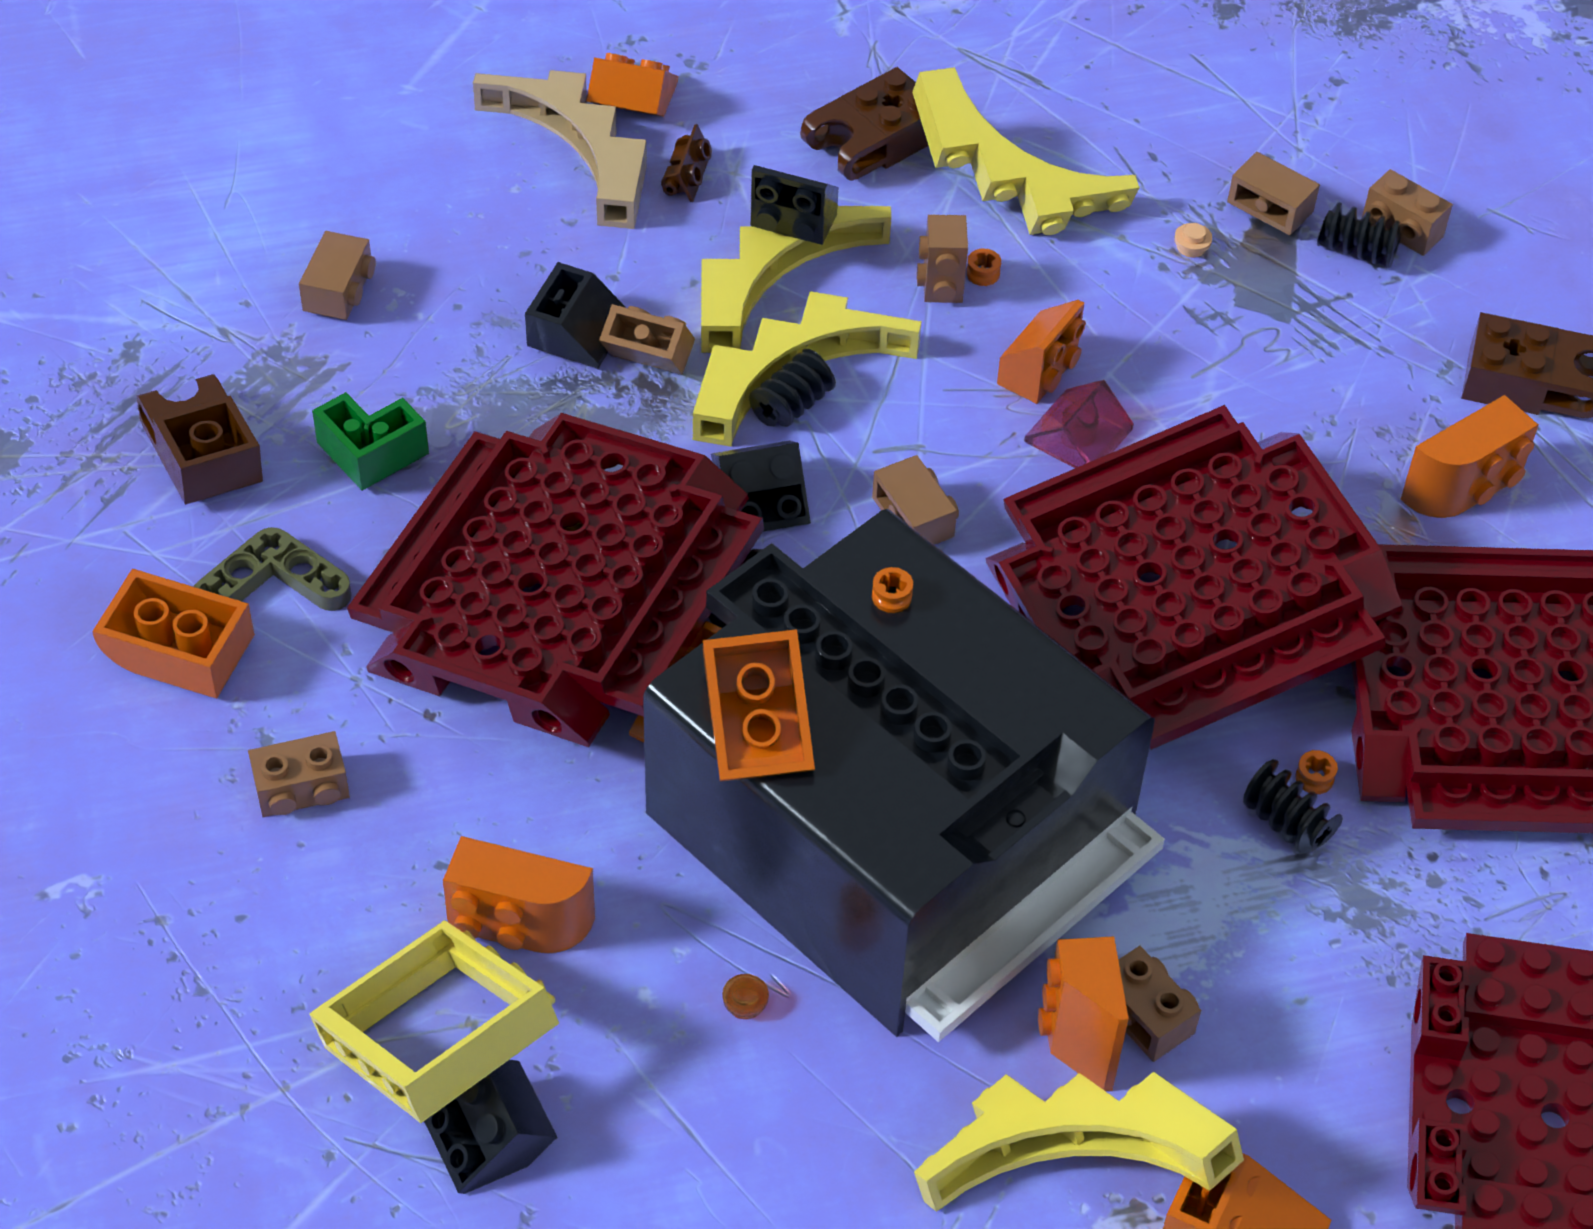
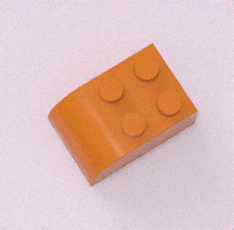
M1501 396L1415 447L1401 500L1414 511L1437 518L1456 516L1476 504H1485L1496 492L1506 486L1508 488L1515 486L1524 477L1526 472L1524 467L1528 455L1534 448L1533 440L1539 424L1507 396Z
M133 568L92 631L95 642L101 651L124 669L216 699L255 635L249 603Z
M464 836L460 837L443 878L448 923L462 932L468 930L474 938L478 937L498 942L508 949L518 950L522 948L539 953L565 951L580 943L588 935L595 920L593 868Z

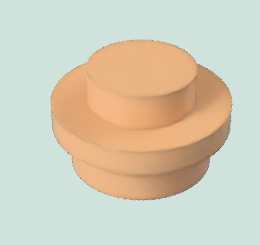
M1186 223L1177 228L1174 241L1182 255L1192 258L1200 257L1210 248L1212 233L1201 224Z

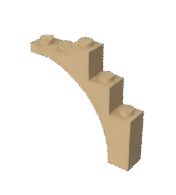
M550 70L548 80L475 73L473 92L476 111L513 114L537 123L557 134L579 153L590 168L598 188L596 197L597 226L635 229L647 169L646 140L616 137V106L587 104L586 73Z

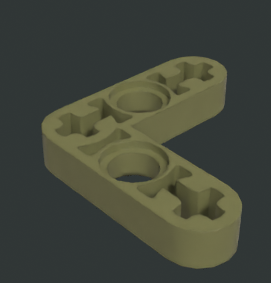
M274 527L265 528L257 532L193 586L243 601L274 575L319 608L328 611L342 609L350 602L352 596L349 578L342 570L284 530ZM301 563H307L313 567L311 571L302 575L291 572L293 566ZM241 567H248L253 570L250 576L242 579L231 575L234 570ZM324 586L330 590L324 592Z

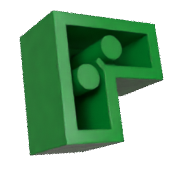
M347 392L312 410L317 443L361 491L429 454L426 421L403 397L371 415H368Z

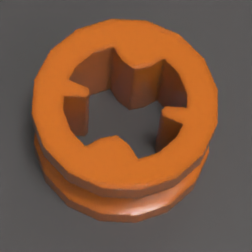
M984 248L970 253L966 272L968 279L979 286H989L996 283L1000 278V255L993 250Z
M896 567L884 568L876 573L873 578L872 587L874 605L888 613L902 612L907 609L912 602L913 579L907 571ZM889 587H897V588H899V589H896V593H895V594H894V593H888Z
M1308 751L1299 760L1295 774L1296 781L1301 780L1304 782L1303 790L1308 793L1313 791L1316 794L1326 793L1334 784L1338 771L1337 762L1330 754L1324 751ZM1309 768H1311L1315 773H1309ZM1322 770L1324 772V776H1322L1318 772Z

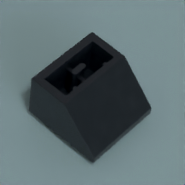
M754 165L751 173L750 226L823 245L837 216L839 187Z
M557 262L525 312L527 346L598 369L608 353L599 339L612 304L621 307L625 306L594 273Z
M788 440L711 453L712 462L748 494V501L741 512L761 517L764 524L763 531L811 523L798 442Z
M508 1060L424 1121L457 1192L466 1194L528 1167L558 1138L520 1061Z

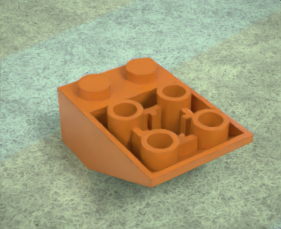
M1242 1153L1244 1161L1210 1191L1184 1176L1168 1210L1163 1229H1328L1332 1220L1250 1156Z

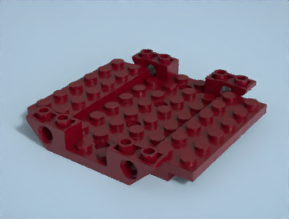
M1225 405L1004 498L1005 510L1025 543L1022 542L986 558V564L1012 607L1155 719L1150 750L1385 648V636L1375 622L1402 610L1400 597L1381 548L1299 433L1280 432L1257 442L1244 422L1238 424ZM1299 507L1313 511L1310 515L1304 517L1291 513ZM1222 540L1237 543L1235 547L1226 550L1215 546ZM1149 572L1161 576L1157 581L1150 583L1139 579L1143 574ZM1071 605L1084 608L1080 614L1075 616H1069L1062 612Z
M560 413L536 428L529 437L506 431L501 439L474 431L348 605L347 610L351 619L393 632L388 635L366 666L369 673L437 696H441L448 684L453 682L501 698L508 702L514 722L590 747L610 715L609 710L600 702L644 716L643 696L646 688L657 676L684 657L711 614V611L706 608V591L742 565L764 530L763 519L741 512L748 501V494L707 456L564 413ZM618 464L623 465V467L618 471H605V469L613 468ZM577 523L584 524L575 531L564 530L566 527L574 526ZM535 584L542 585L540 589L534 592L523 591L525 587H531ZM493 646L500 647L494 654H480L484 649H489Z
M1378 544L1383 552L1400 597L1402 610L1375 622L1385 636V648L1351 662L1357 703V713L1351 732L1360 801L1404 802L1407 787L1412 829L1593 833V550ZM1392 666L1400 667L1408 675L1402 677L1395 676L1387 668ZM1484 669L1490 675H1492L1493 678H1480L1473 672V670ZM1569 671L1579 680L1568 681L1562 678L1558 672Z
M1466 933L1463 941V961L1423 955L1411 1031L1407 1188L1416 1209L1455 1214V1229H1593V951ZM1451 1098L1461 1099L1468 1104L1471 1112L1467 1114L1455 1113L1448 1107L1446 1101ZM1545 1112L1555 1113L1563 1119L1565 1126L1562 1128L1550 1127L1543 1121L1541 1114Z

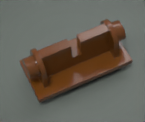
M698 124L694 125L691 135H684L677 139L670 159L672 166L667 167L665 175L661 180V186L665 194L673 196L676 193L685 192L690 202H693L699 185L702 183L707 163L712 156L710 142L704 138Z

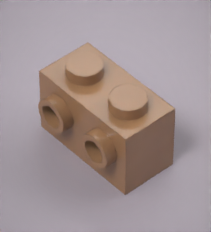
M1255 152L1232 175L1227 202L1276 229L1291 235L1314 212L1320 184L1259 152Z
M1389 169L1369 188L1363 215L1370 211L1372 224H1375L1382 215L1385 216L1386 228L1388 229L1396 220H1399L1400 233H1402L1400 243L1424 256L1444 237L1453 204Z
M928 215L926 236L919 237V259H924V263H917V286H924V302L963 303L968 254L966 215Z
M330 231L324 232L299 282L303 311L344 320L348 319L353 306L360 304L363 285L366 279H371L375 271L376 259L374 256H371L369 239Z
M612 304L599 341L611 356L683 375L695 338L687 328L686 323L672 316H664L662 318L651 315L649 312L638 307L629 306L625 308Z
M918 455L874 471L872 498L881 511L889 509L934 545L955 536L956 519L959 517L957 504L950 495L946 496L939 486L934 471L931 468H926Z
M335 731L248 750L262 817L286 815L294 810L316 805H330L338 800L350 798L346 771Z
M1138 946L1118 959L1129 1018L1126 1033L1155 1062L1195 1034L1201 1009L1195 997L1188 990L1181 989L1172 980L1164 964L1158 958L1151 957L1141 946Z

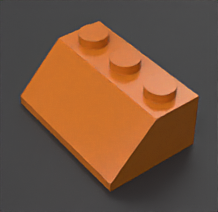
M1112 936L1057 940L1054 958L1047 959L1048 983H1044L1042 987L1044 1007L1038 1009L1040 1035H1048L1050 1053L1077 1073L1085 1076L1104 1091H1113L1129 1020L1115 938Z

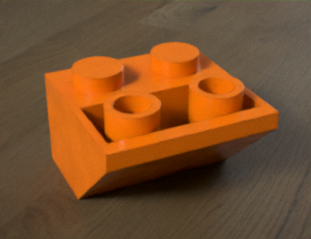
M606 53L605 59L594 57L587 102L616 106V108L662 117L665 116L679 76L669 72L670 66L641 59V64L638 66L634 65V59L612 53Z
M1075 300L1041 310L1000 357L997 384L1036 404L1047 392L1052 393L1057 388L1067 368L1073 369L1080 358L1082 349L1078 345L1079 338L1086 325V322L1082 320L1085 303Z

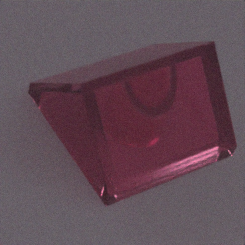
M1100 380L1066 389L1025 435L1024 442L1073 468H1077L1114 452L1132 431L1134 423L1106 381Z

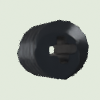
M1338 202L1325 216L1319 232L1317 245H1322L1328 238L1329 249L1334 251L1343 242V253L1349 255L1357 247V256L1361 260L1365 259L1370 251H1372L1373 264H1379L1386 256V266L1390 268L1401 240L1400 221L1396 220L1388 229L1386 228L1385 216L1382 215L1375 224H1372L1370 211H1367L1359 220L1357 219V207L1353 206L1344 215L1342 214V202Z
M803 349L802 352L793 357L792 361L783 365L781 370L772 374L771 379H767L760 387L750 393V406L757 418L765 425L774 427L778 423L781 426L788 427L793 423L794 417L798 418L804 414V408H811L815 400L822 399L826 391L829 392L834 389L836 380L827 363L816 351Z
M1272 759L1266 762L1249 782L1244 793L1243 803L1248 809H1256V814L1261 820H1269V826L1273 831H1282V837L1286 842H1295L1297 852L1300 854L1313 852L1335 834L1341 826L1342 815L1337 814L1330 820H1327L1326 816L1331 808L1330 805L1323 803L1314 809L1313 805L1317 799V794L1313 791L1302 798L1300 794L1305 786L1304 782L1299 780L1288 786L1287 783L1292 775L1291 771L1285 769L1278 775H1275L1274 773L1279 762L1276 759Z

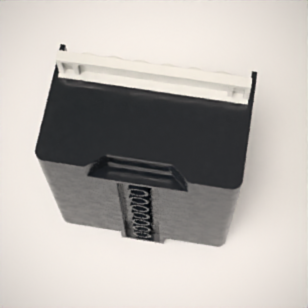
M884 509L804 568L771 543L706 591V608L726 624L725 627L707 640L797 629L815 766L814 771L720 782L707 690L703 643L657 676L644 692L646 814L896 1037L903 1032L906 1013L937 1042H940L1163 849L1165 838L1136 816L1155 719L889 509ZM896 567L903 569L913 579L912 602L902 612H884L873 603V578L877 572L884 568ZM889 587L888 593H894V594H895V593H896V589H899V588H897V587Z

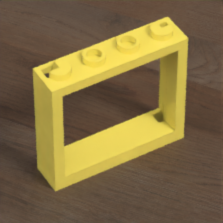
M445 920L309 1013L325 1049L419 1123L427 1120L559 1024L552 1007L555 1003V997L546 991L542 980L534 981L526 975L517 963L509 964L500 957L493 947L489 945L487 947L482 946L468 930L462 932ZM454 968L459 969L509 1004L504 1010L417 1072H414L363 1033Z

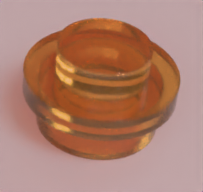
M740 974L727 981L723 988L722 999L724 1006L733 1016L739 1019H751L759 1015L766 1008L769 991L764 981L759 977L751 974Z

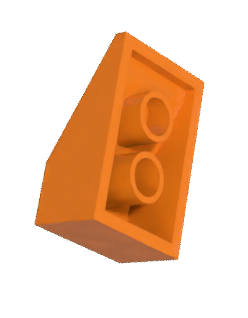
M797 629L703 640V657L720 782L814 771L815 766Z

